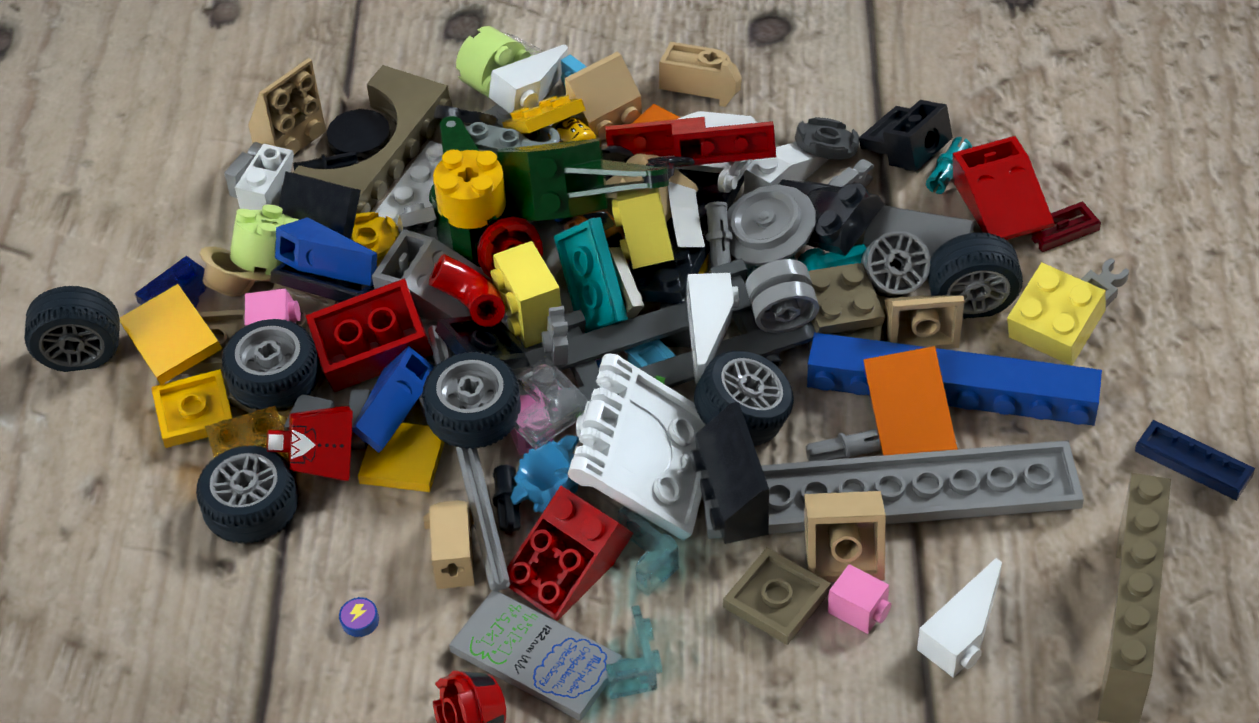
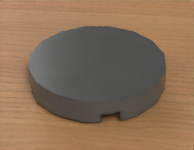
M815 117L809 119L808 123L802 121L798 124L795 134L797 145L804 151L826 159L841 160L851 158L856 155L860 143L859 135L854 129H852L851 133L846 130L845 124L829 118Z

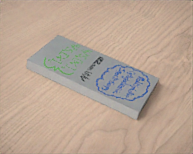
M491 591L449 644L451 653L580 722L623 664L622 655L498 591Z

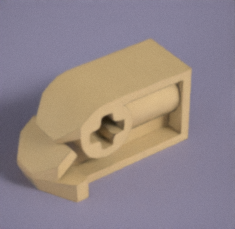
M670 42L659 62V89L720 99L719 106L726 107L730 100L741 90L742 77L739 70L731 62L729 56L721 50Z
M454 500L431 505L429 513L423 516L425 529H430L431 561L437 589L475 586L471 525L474 524L469 502Z

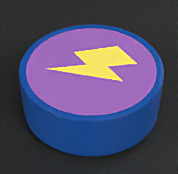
M358 597L347 601L341 607L339 620L343 630L348 635L363 637L369 635L377 628L379 614L376 605L371 600Z

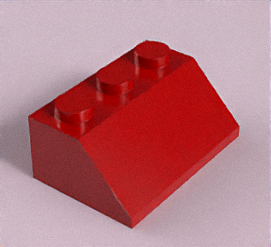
M405 278L305 315L323 372L334 392L380 376L382 370L408 346L424 359L433 356L427 334Z

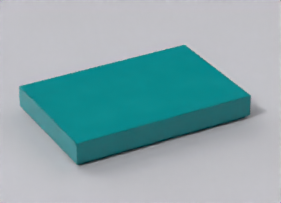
M601 217L591 218L555 235L554 240L573 311L581 309L586 320L585 333L628 320Z

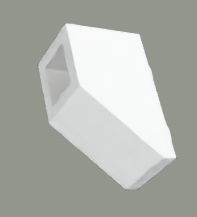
M268 144L262 145L235 186L240 209L262 210L264 205L279 206L285 171L291 172L294 157L293 150Z

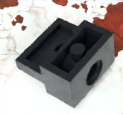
M919 100L911 108L895 106L859 137L861 149L874 151L878 154H887L890 166L904 168L907 171H917L953 139L947 104Z

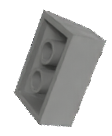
M884 205L866 228L863 244L870 245L874 240L889 232L905 231L921 239L926 245L930 256H932L947 241L960 235L974 233L976 221Z

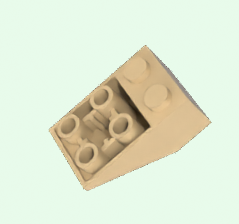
M310 58L259 92L248 124L252 143L258 142L293 150L295 155L326 132L313 63Z

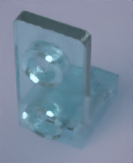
M623 506L618 511L619 523L634 533L630 540L646 551L635 567L637 588L649 596L679 569L678 545L671 536L666 533L661 534L650 526L646 518L637 513L634 514Z
M639 605L631 606L633 631L641 658H624L606 665L607 686L611 699L657 690L656 674L663 672L658 649L651 651L649 641L654 640L650 618H642Z

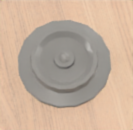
M772 185L759 187L741 196L727 211L729 232H732L733 240L730 242L731 256L736 260L742 258L744 263L755 266L787 259L795 255L808 243L816 227V210L811 200L797 188Z

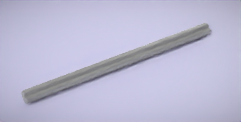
M432 325L429 327L428 333L435 364L437 365L441 361L446 360V358L452 357L453 351L435 332L436 326ZM456 447L489 587L492 591L505 590L510 585L509 576L477 448L465 449Z

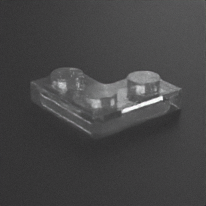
M545 356L518 374V384L536 402L517 414L514 420V428L536 450L576 423L578 416L583 415L586 403L589 400Z

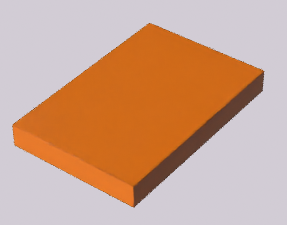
M935 346L863 359L882 455L958 449Z

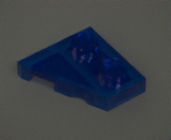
M185 256L135 293L137 302L142 305L179 284L196 309L199 303V296L207 288L203 283L205 269L188 256Z

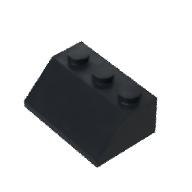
M739 402L729 404L695 434L696 450L690 451L693 469L695 472L701 471L703 479H700L702 497L704 501L710 500L712 508L709 509V515L713 530H720L724 544L769 535V487Z

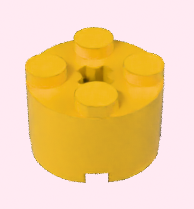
M455 149L446 151L442 155V160L438 163L433 173L437 208L441 217L443 215L448 219L449 224L463 229L481 228L488 225L487 220L495 215L497 218L500 217L506 207L503 169L497 160V155L488 150L459 151Z

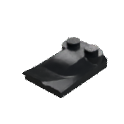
M782 179L778 184L797 188L809 197L816 210V227L806 245L843 256L848 254L884 206V202L879 195L869 193L865 186L859 183L839 187L811 181Z

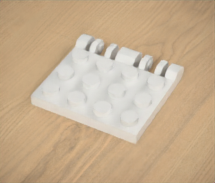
M611 353L605 354L602 357L596 380L600 388L593 390L592 401L588 404L582 424L583 428L579 436L580 443H583V446L576 447L568 470V477L581 486L594 487L684 541L692 536L702 496L700 489L701 471H694L690 451L696 450L695 434L705 424L700 419L694 402L620 356Z

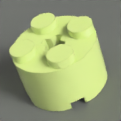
M484 26L477 29L480 31L479 34L474 38L469 36L462 44L456 59V69L460 71L461 76L458 77L463 83L489 98L492 70L528 58L531 54L518 41L494 27Z
M264 205L262 210L238 209L236 211L230 247V260L238 267L254 272L255 267L266 268L265 274L271 275V271L283 263L275 259L276 227L299 219L282 214L283 209L275 205Z

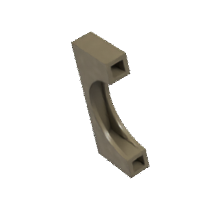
M382 65L367 83L370 107L384 113L396 125V130L387 145L365 161L348 167L313 169L299 165L293 173L361 190L356 214L370 212L377 202L385 197L392 183L400 178L404 168L411 159L418 155L420 148L426 140L433 136L441 120L433 118L436 106L452 107L448 85Z
M1131 473L1118 534L1116 558L1121 559L1119 580L1097 720L1112 723H1139L1153 672L1171 479Z

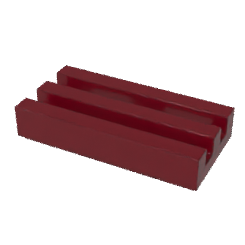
M1082 201L1051 213L1057 226L1030 234L1032 235L1031 240L1035 244L1039 243L1040 251L1045 252L1099 231L1101 222ZM1083 214V216L1069 221V219Z

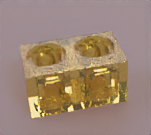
M272 406L207 425L205 429L213 456L216 457L224 451L236 447L255 445L267 448V431L283 430L276 406ZM277 452L287 461L288 453Z

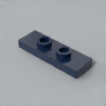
M1155 420L1150 423L1135 447V452L1236 501L1250 482L1255 471L1254 467Z

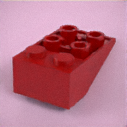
M1016 136L953 153V184L983 233L994 234L1009 240L1055 226L1029 156Z
M561 485L507 566L510 582L508 588L558 621L614 565L634 533Z

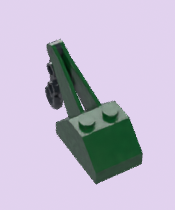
M601 138L505 148L497 151L498 161L503 169L506 196L505 218L517 217L528 221L568 218L607 209L609 206L607 193L669 186V179L674 175L675 167L693 165L695 162L691 157L682 156L648 159L646 165L603 160ZM605 175L642 176L644 180L606 185Z

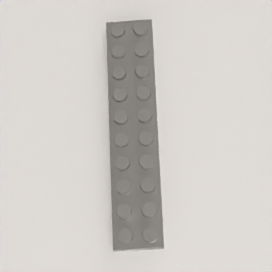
M1069 440L761 465L769 487V534L805 531L804 494L881 491L886 524L1081 509L1084 502ZM710 500L704 501L708 539L722 538L720 530L714 531L709 515V509L712 508Z

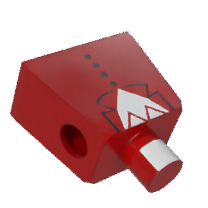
M340 406L291 413L289 430L267 431V452L288 453L287 462L290 470L349 481L353 411L349 406Z

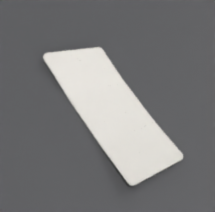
M669 182V201L678 247H705L696 190Z

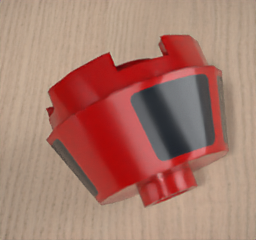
M517 217L496 219L485 225L480 231L476 242L478 263L484 274L492 279L491 270L495 269L493 254L530 241L534 243L542 257L543 245L536 228L527 220Z
M453 670L448 676L440 678L435 682V685L440 689V699L433 701L437 723L506 722L505 699L499 684L490 674Z

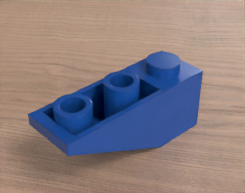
M308 217L276 227L275 259L298 271L367 286L373 285L372 275L377 268L376 252Z
M410 346L406 347L382 370L352 427V431L378 453L382 451L421 396L425 380L434 366Z

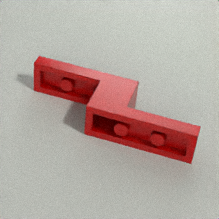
M705 117L605 126L607 146H622L630 150L633 155L691 157L695 161L693 165L776 157L773 121L706 128Z

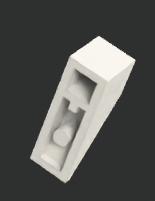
M563 44L492 70L489 98L508 113L525 107H529V109L537 107L539 105L538 102L543 100L560 80L562 75L561 60L567 57L568 47Z
M796 142L776 147L775 158L755 159L745 170L744 194L759 187L778 185L782 179L805 181L829 159L804 151Z
M730 273L688 274L686 302L695 384L698 383L706 367L714 359L731 323L733 308L739 307L738 287H732Z
M997 558L919 629L917 650L953 678L963 668L967 670L972 668L981 656L982 651L980 648L999 585L1002 562Z

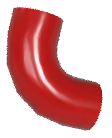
M443 254L438 259L431 273L429 285L464 304L470 310L473 321L478 325L489 327L498 324L504 317L505 304L496 286L473 268L446 254Z

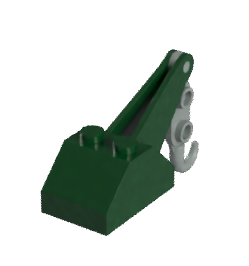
M456 116L446 117L440 122L443 154L453 149L459 151L488 150L497 153L499 149L559 143L560 141L558 131L550 126L544 127L543 131L549 133L551 139L546 142H536L529 140L514 129L492 126L483 122H475L470 126H465L462 120ZM433 184L429 194V202L433 204L436 216L434 227L437 230L438 241L480 267L476 242L483 227L463 229L449 224L448 219L443 215L441 217L438 212ZM505 210L500 217L497 218L495 215L491 219L487 220V222L489 223L492 220L505 218Z

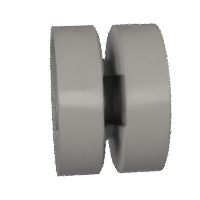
M893 231L874 240L865 249L861 263H863L875 293L880 296L895 298L915 291L925 282L930 272L931 259L926 245L917 236L905 231ZM893 260L897 263L900 262L901 267L898 269L891 267L890 262Z
M783 259L769 262L754 270L746 280L745 287L752 305L756 324L765 332L782 333L798 329L812 321L819 312V303L812 287L808 268L801 261Z

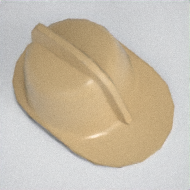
M204 247L200 251L199 255L206 263L203 277L204 285L223 295L230 297L241 296L251 289L255 281H270L271 275L265 274L266 268L255 267L254 272L235 265L230 260L229 250L219 247Z

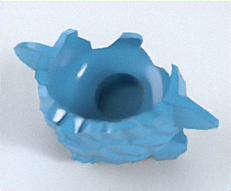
M566 435L558 443L554 440L552 442L548 441L541 447L529 449V453H524L523 459L519 460V470L514 477L517 483L511 494V500L514 505L528 499L534 503L533 511L542 514L561 485L576 494L579 484L568 477V470L574 456L575 446L579 441L577 436Z

